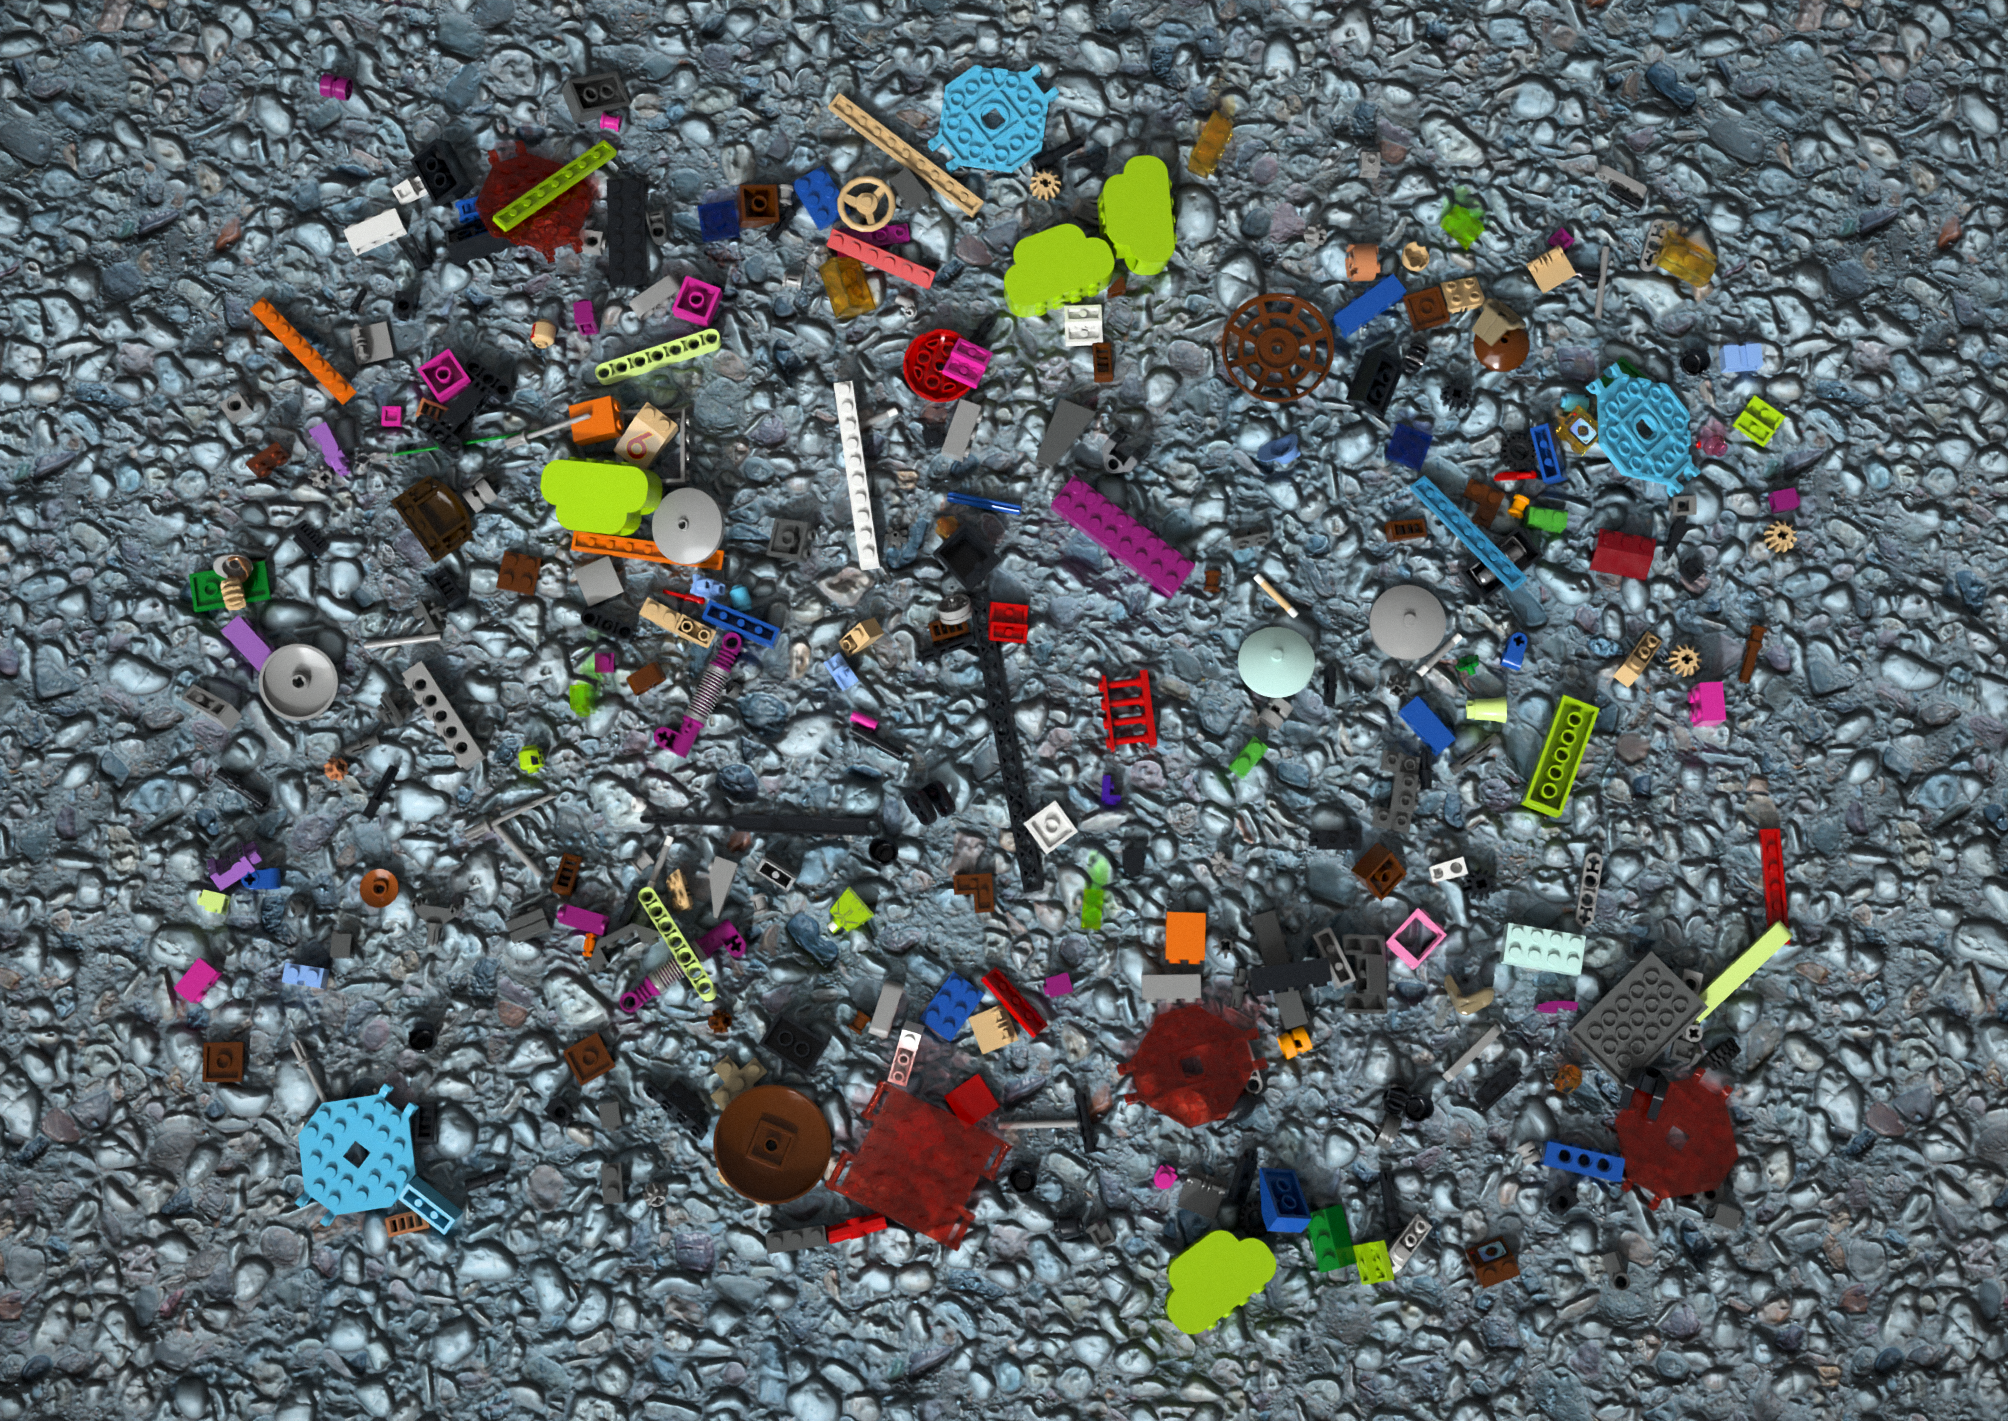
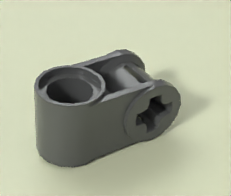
M664 207L654 211L645 210L653 242L657 245L666 244L669 235ZM657 232H663L661 236H655Z

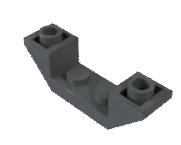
M631 923L596 942L588 966L589 971L599 973L607 968L606 965L610 964L603 949L610 950L617 946V942L623 939L628 941L634 938L635 933L638 934L642 944H648L649 946L658 943L662 935L659 931Z

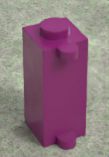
M565 903L563 907L559 908L557 913L560 924L603 937L606 936L611 918Z

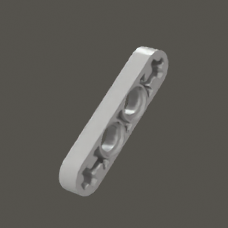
M1590 853L1583 860L1574 921L1579 927L1590 926L1594 920L1603 859L1598 853ZM1595 857L1594 859L1598 861V864L1593 866V871L1596 870L1597 873L1586 872L1587 869H1591L1592 865L1588 860ZM1587 875L1594 877L1595 883L1593 886L1586 884L1585 878ZM1584 894L1591 896L1592 902L1590 905L1583 903L1582 896ZM1580 907L1591 908L1590 911H1586L1585 915L1589 920L1582 923V919H1579V916L1584 914V909L1580 910Z
M1496 1023L1443 1072L1442 1076L1448 1083L1503 1031Z

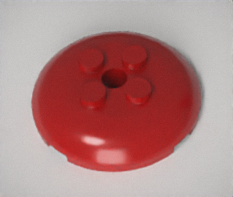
M934 329V331L919 335L911 342L904 356L903 370L908 385L917 395L932 402H949L960 398L970 390V386L942 374L943 370L938 371L936 369L939 364L946 365L951 356V351L959 338L968 341L964 336L948 329Z

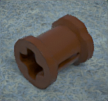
M1215 570L1205 571L1206 584L1203 587V591L1211 593L1220 592L1219 576H1221V572Z
M857 1010V1015L851 1024L848 1023L847 1027L862 1035V1030L872 1019Z

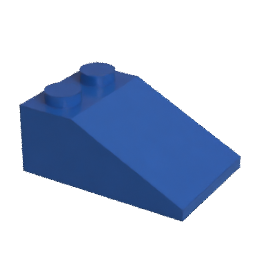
M1261 1167L1259 1169L1261 1213L1267 1231L1301 1233L1312 1220L1295 1169Z

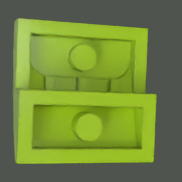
M1754 395L1732 426L1764 447L1786 416Z
M1385 1240L1353 1245L1362 1285L1395 1279Z

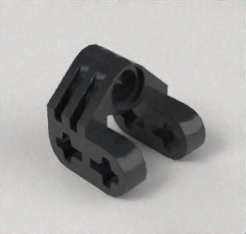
M1122 426L1111 434L1102 447L1105 468L1110 473L1131 472L1148 457L1152 449L1143 444L1132 453L1129 459L1120 451H1116L1115 449L1130 434V431ZM1113 459L1118 462V466L1114 465Z
M938 780L929 783L922 789L911 791L902 797L912 815H916L920 823L925 826L937 820V813L934 807L942 817H947L956 810L955 803L946 787Z
M1654 1067L1632 1068L1624 1085L1618 1106L1628 1110L1635 1090L1639 1088L1643 1092L1651 1095L1654 1094L1646 1118L1657 1121L1670 1083Z

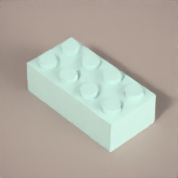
M1507 923L1504 925L1499 963L1578 976L1581 975L1586 936Z

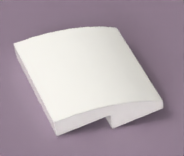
M1101 305L1064 306L1065 346L1103 343Z

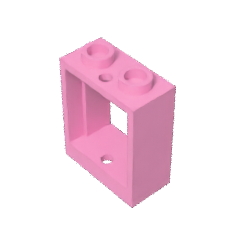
M1419 908L1415 909L1385 941V945L1412 970L1416 969L1447 935L1444 933L1445 929L1438 922L1434 923L1429 919L1431 917L1429 913ZM1415 917L1437 936L1417 958L1395 940Z

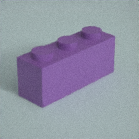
M238 615L221 631L260 672L266 659L277 649L272 644L270 646L266 644L265 640L267 638L259 630L255 632L252 629L254 624L247 617L243 619Z

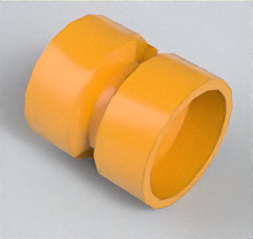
M1303 1026L1293 1029L1291 1034L1286 1032L1277 1036L1278 1044L1287 1060L1297 1056L1299 1051L1304 1053L1312 1049L1311 1041Z

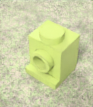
M203 889V892L198 897L197 904L205 906L204 910L214 913L217 911L219 914L226 915L231 896Z

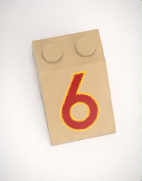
M646 402L613 451L627 462L640 464V468L648 469L678 432V425L650 403Z

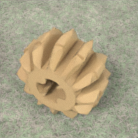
M1043 169L1042 174L1036 172V177H1031L1032 184H1030V189L1033 190L1032 195H1038L1039 201L1042 197L1045 198L1046 202L1049 197L1055 199V194L1060 193L1059 187L1061 182L1058 181L1059 176H1053L1052 170L1046 173V170Z
M1775 521L1773 525L1769 524L1767 526L1768 530L1763 534L1767 537L1764 539V542L1770 543L1768 549L1774 547L1775 552L1781 550L1784 553L1788 548H1793V543L1797 541V538L1793 536L1797 531L1791 530L1793 524L1786 526V521H1782L1781 524L1779 521Z
M238 578L223 580L220 587L226 608L230 611L244 608L246 606V596L241 580Z
M1684 644L1682 647L1678 645L1675 647V650L1670 652L1672 657L1668 658V662L1673 663L1670 669L1676 668V675L1681 672L1682 677H1685L1687 674L1693 675L1694 670L1700 669L1698 664L1702 662V659L1697 658L1700 652H1693L1695 646L1689 649L1687 644ZM1685 657V660L1687 659L1688 663L1685 664V661H1682V658Z

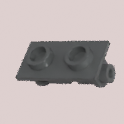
M1261 525L1250 528L1249 535H1247L1246 529L1230 534L1233 551L1270 543V531L1267 529V526L1263 527Z

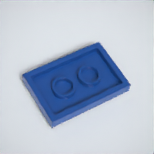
M824 166L791 183V186H793L794 191L819 231L841 220L837 210V199L840 192ZM845 203V210L847 215H849L851 210Z
M953 971L922 1013L919 1020L951 1042L985 994Z

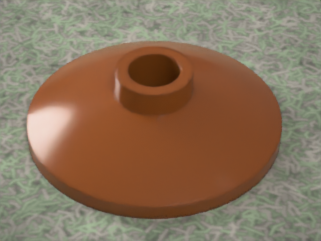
M375 869L368 872L360 883V895L363 901L375 908H383L390 905L396 899L399 892L397 878L391 872L384 869ZM379 886L384 887V891L381 893L378 892Z

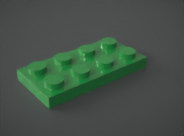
M259 561L252 563L253 570L246 581L241 582L246 596V603L272 599L267 562ZM214 570L189 574L193 607L196 613L226 607L220 586L221 582L227 578L219 576Z

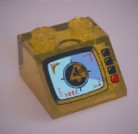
M1579 405L1555 429L1557 436L1561 440L1568 442L1571 445V449L1581 456L1598 441V423Z

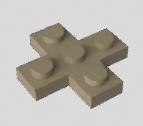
M727 1055L713 1067L725 1084L710 1097L724 1111L728 1104L738 1095L754 1088V1084L765 1076L768 1071L756 1057L740 1070Z

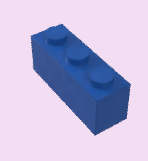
M1546 423L1530 428L1543 482L1551 485L1567 480L1568 477L1554 425Z
M1416 696L1397 714L1431 752L1437 756L1456 739L1454 737L1455 733L1450 727L1444 726L1441 722V717L1436 712L1433 713L1428 708L1429 704L1424 698Z

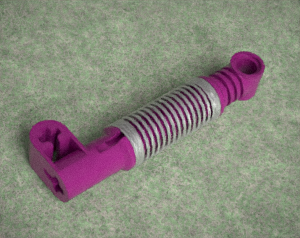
M730 632L723 637L720 647L722 650H719L718 653L720 654L716 655L717 658L708 664L709 666L706 669L708 672H704L706 675H703L704 678H701L703 681H700V688L697 687V694L694 693L696 697L693 696L691 700L693 703H689L691 706H688V708L690 709L685 710L686 712L683 715L684 721L678 733L666 727H660L654 732V741L658 746L686 759L700 729L705 727L707 719H709L708 716L711 715L710 713H712L713 707H715L716 701H718L723 691V685H726L725 682H728L726 679H729L732 673L731 665L734 663L732 660L736 659L734 656H737L743 649V641L737 633ZM735 639L738 641L737 645L733 648L729 647L728 642ZM661 735H667L671 740L676 735L670 748L668 747L670 743L667 740L662 742Z
M728 918L700 939L696 938L690 942L692 951L699 962L702 963L709 960L711 954L722 946L736 958L744 956L747 952L746 942ZM736 935H738L739 937L734 941L738 945L742 944L740 946L741 950L739 952L737 950L733 951L734 946L732 943H730L728 946L725 945ZM673 955V957L665 961V964L662 963V966L659 965V968L656 967V970L646 975L643 981L644 984L640 983V987H635L636 990L632 989L621 996L619 1001L624 1011L629 1013L638 1011L644 1005V1001L647 1003L648 998L652 999V995L654 997L660 996L666 992L667 988L665 985L670 989L669 985L673 987L672 983L676 984L675 981L679 982L678 979L681 980V976L682 978H684L683 975L687 976L675 956ZM691 956L685 957L683 962L689 961ZM630 997H633L635 999V1005L631 1008H628L626 1006V1000Z

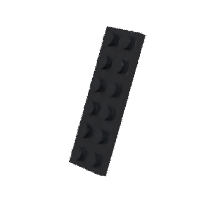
M644 178L607 179L610 288L648 287Z

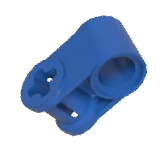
M484 195L459 200L455 203V207L459 211L460 223H470L474 220L491 216L494 211L493 205ZM482 204H487L484 209H480Z
M1517 632L1507 639L1500 660L1501 666L1517 671L1520 670L1528 641L1525 634ZM1516 638H1518V642L1521 643L1518 646H1516V642L1513 641Z
M280 868L256 870L251 874L248 871L241 878L243 886L252 890L280 889ZM252 877L256 878V881H252V884L248 882Z

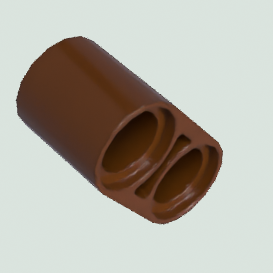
M656 661L629 675L626 681L634 695L639 696L664 682L667 677Z

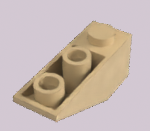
M1646 631L1619 666L1613 677L1629 688L1645 669L1662 644V641L1649 631Z

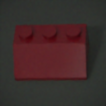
M1600 528L1594 536L1589 570L1645 581L1654 557L1656 539Z

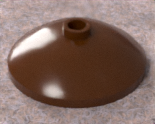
M1524 328L1507 330L1493 346L1487 344L1477 334H1475L1473 340V349L1478 361L1484 367L1495 372H1509L1518 368L1525 361L1530 348L1529 337ZM1501 339H1506L1507 343H1502Z

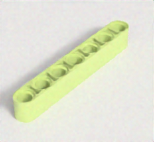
M715 329L704 330L602 363L596 367L595 374L601 384L610 385L715 351L722 344L720 334ZM710 337L717 338L713 343L708 342ZM692 343H699L697 348H690ZM675 348L681 349V352L678 354L672 353ZM657 354L663 355L660 360H655L654 357ZM639 360H645L642 366L636 365ZM621 366H627L625 371H618ZM608 371L609 375L603 378L600 376L602 372Z
M642 888L638 894L641 904L695 990L704 1001L713 1000L717 995L715 985L667 909L652 888ZM653 896L650 901H645L647 897ZM658 911H662L659 916H655ZM667 926H672L669 931H664ZM677 941H681V944L679 946L674 947V944ZM691 956L689 961L683 962L685 957ZM695 972H701L698 977H693ZM710 987L708 992L702 993L704 988Z
M1780 920L1771 925L1699 992L1698 997L1708 1008L1692 1023L1693 1025H1697L1793 936V933Z

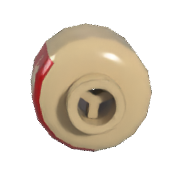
M539 319L534 322L530 335L531 341L539 348L553 345L557 331L555 325L547 319Z

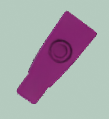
M906 223L892 226L886 224L884 227L873 232H860L850 227L838 229L883 249L894 244L910 241L908 225ZM837 251L839 259L851 257Z

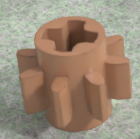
M332 757L328 759V763L323 765L325 767L324 774L331 781L334 779L340 781L344 779V775L349 773L347 770L348 763L342 760V757L338 759Z

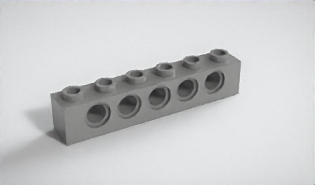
M420 661L403 672L402 675L405 678L402 680L408 690L412 688L415 693L413 695L414 700L418 705L422 704L425 708L423 711L424 715L429 721L432 720L436 726L433 728L438 736H443L446 740L443 744L449 752L453 751L456 756L454 761L459 768L463 767L469 770L487 757L427 666ZM426 681V687L419 690V683ZM431 697H436L437 699L434 705L428 704ZM443 712H446V719L444 721H439V715ZM452 728H457V734L449 737V731ZM462 744H467V750L460 753L459 747Z

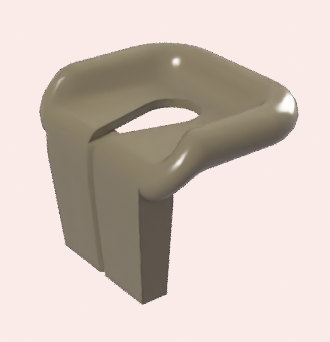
M1487 298L1483 302L1484 311L1481 313L1472 331L1487 344L1493 346L1507 330L1523 329L1526 327V322L1500 300Z
M1450 974L1445 976V989L1455 1010L1462 1015L1468 1016L1488 1006L1494 999L1495 990L1491 986L1484 987L1468 996H1463Z

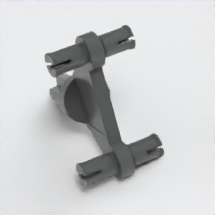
M416 897L411 901L410 908L417 912L426 922L425 926L428 927L427 945H438L440 928H443L446 922L462 912V903H453L448 908L425 904V899L421 897Z

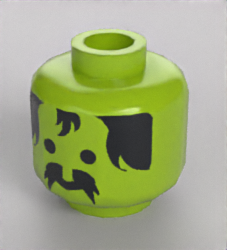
M537 745L524 746L518 753L520 768L527 770L528 774L539 772V768L545 765L543 750L538 748Z

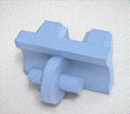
M693 574V584L690 593L713 601H719L720 596L725 595L726 585L722 584V582Z
M840 652L824 662V665L842 691H845L859 681Z

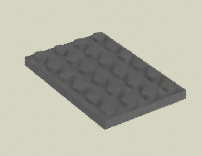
M1649 951L1567 1034L1624 1088L1632 1068L1648 1067L1708 1006L1652 951Z

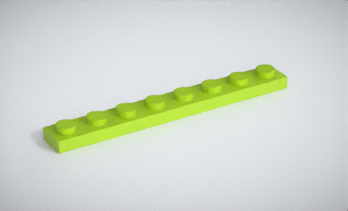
M602 140L493 215V221L507 232L617 155V151L605 140Z

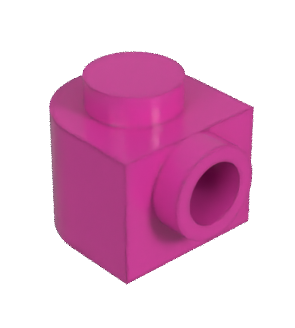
M1167 1164L1165 1167L1160 1165L1153 1177L1154 1184L1160 1189L1170 1188L1178 1177L1174 1174L1176 1170Z

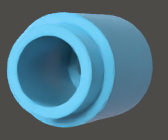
M1566 393L1565 396L1561 397L1560 407H1563L1565 412L1582 414V412L1588 411L1589 397L1581 394Z
M742 584L731 587L732 590L729 591L734 610L741 613L752 610V601L747 586L743 587Z

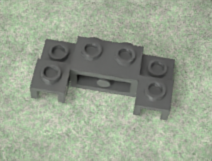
M1383 750L1379 770L1394 773L1388 808L1377 806L1373 808V820L1370 827L1408 834L1412 813L1418 807V800L1415 798L1416 792H1419L1421 787V781L1418 780L1420 757Z
M1343 935V954L1355 956L1356 993L1345 994V1014H1387L1385 936Z

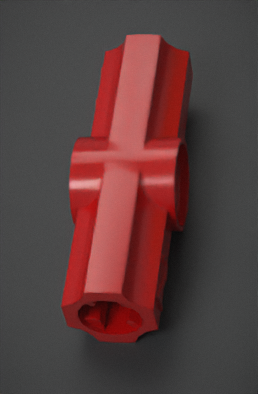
M878 1212L826 1227L829 1243L834 1244L847 1239L853 1240L864 1237L869 1233L887 1229L888 1227L884 1212Z

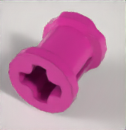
M603 112L600 119V128H610L620 132L622 116H611Z

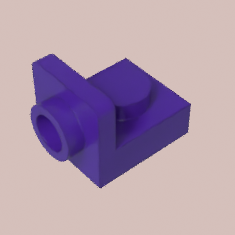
M1103 775L1101 801H1105V804L1116 805L1117 802L1121 801V795H1110V792H1114V781H1111L1110 775Z

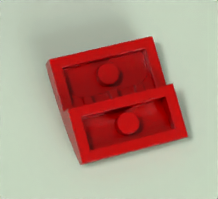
M990 602L988 640L1026 644L1029 605Z
M980 1073L944 1096L965 1129L1001 1106Z

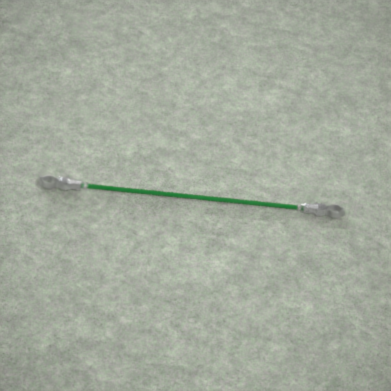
M571 425L558 429V431H568L572 430ZM540 429L530 430V431H528V432H529V433H532V432H535V431L540 430ZM522 432L462 441V444L468 445L505 439ZM432 446L395 453L372 452L368 456L361 453L357 458H354L358 460L362 455L370 457V460L368 459L364 464L359 463L365 466L369 461L371 463H379L383 460H389L394 456L437 450L439 448Z

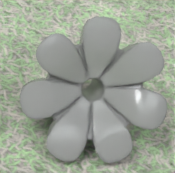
M1215 851V858H1211L1210 862L1215 864L1213 872H1216V876H1222L1223 873H1226L1227 867L1232 866V860L1225 858L1224 852Z

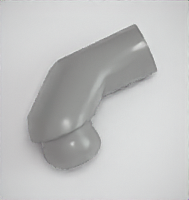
M898 294L895 303L904 306L907 317H915L917 308L914 300Z

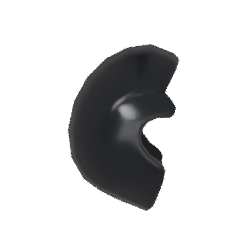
M1700 347L1686 350L1679 360L1682 372L1688 376L1701 375L1709 369L1711 363L1709 353Z
M887 837L875 838L869 845L868 853L872 862L876 865L889 866L898 858V847L893 840Z
M418 1022L408 1034V1044L414 1052L419 1054L430 1052L437 1045L438 1033L432 1024Z
M1422 1093L1408 1095L1407 1104L1404 1110H1402L1404 1116L1409 1121L1418 1123L1430 1119L1434 1112L1433 1101Z
M1022 1163L1013 1166L1008 1173L1007 1182L1009 1188L1020 1195H1027L1033 1192L1037 1185V1175L1033 1168Z

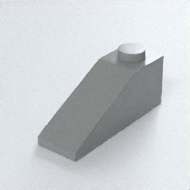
M194 684L181 698L185 703L229 731L242 717L230 703Z
M718 856L715 857V860L711 859L708 870L710 871L713 914L715 919L720 920L739 869V864Z

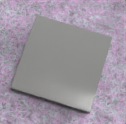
M609 555L573 570L588 606L624 592Z

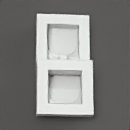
M419 176L411 181L407 179L392 188L401 205L415 201L428 194Z

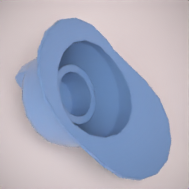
M1289 434L1266 443L1259 449L1257 453L1258 459L1265 462L1275 460L1281 464L1290 463L1301 455L1297 446L1298 436Z

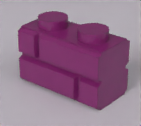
M580 299L573 304L574 319L580 334L584 336L599 333L598 317L593 303L588 299Z

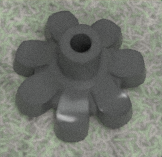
M896 525L895 529L892 527L887 528L889 534L884 535V540L889 541L887 544L889 548L895 545L896 549L900 550L902 548L901 543H908V539L904 537L908 535L907 530L901 531L900 525Z

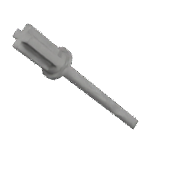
M586 413L532 433L523 430L521 434L506 438L504 443L507 449L523 444L529 445L532 442V438L589 419L591 415Z
M552 792L488 823L483 819V822L463 832L468 841L484 833H491L489 828L555 798L556 794Z
M299 1039L291 1043L290 1045L300 1063L298 1066L305 1067L322 1103L328 1102L310 1065L313 1058H310L302 1040Z

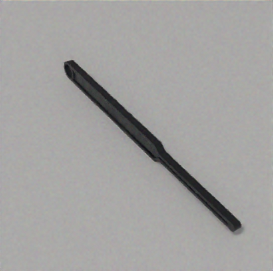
M737 814L732 819L668 816L640 817V822L643 824L733 827L737 832L874 837L881 831L880 822L870 818ZM869 822H876L879 829L876 833L871 834L866 830Z

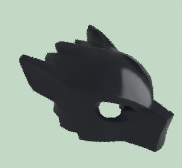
M1209 1087L1210 1091L1221 1094L1214 1097V1101L1218 1103L1211 1109V1112L1221 1114L1217 1116L1220 1121H1226L1217 1130L1245 1121L1252 1115L1255 1109L1266 1104L1265 1096L1254 1097L1245 1090Z

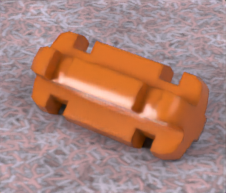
M586 933L587 939L584 941V952H582V955L592 957L597 935Z

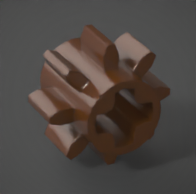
M726 1009L712 1010L713 1015L708 1017L709 1027L714 1030V1033L728 1032L727 1028L732 1026L731 1015L726 1013Z

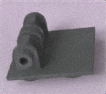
M1190 1168L1177 1206L1215 1220L1220 1202L1226 1191L1227 1182Z

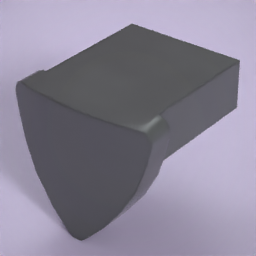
M1676 1039L1672 1044L1669 1058L1693 1066L1701 1057V1047L1698 1043H1689Z
M1106 1218L1093 1223L1085 1229L1086 1233H1089L1098 1250L1116 1241L1107 1225L1108 1221Z

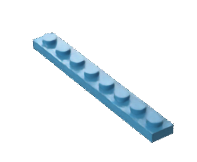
M1425 475L1410 486V490L1511 591H1514L1527 580V577Z

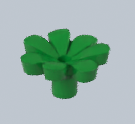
M1469 655L1467 659L1462 657L1459 659L1460 663L1456 664L1455 667L1460 672L1467 670L1469 675H1474L1476 673L1474 667L1479 665V656Z

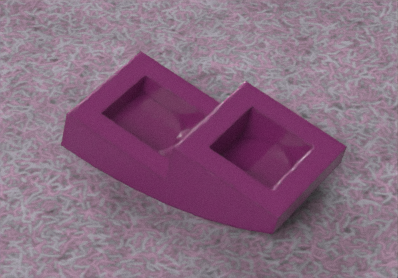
M1550 1001L1534 1006L1533 1010L1548 1014H1556L1557 1008L1576 1011L1578 1002Z

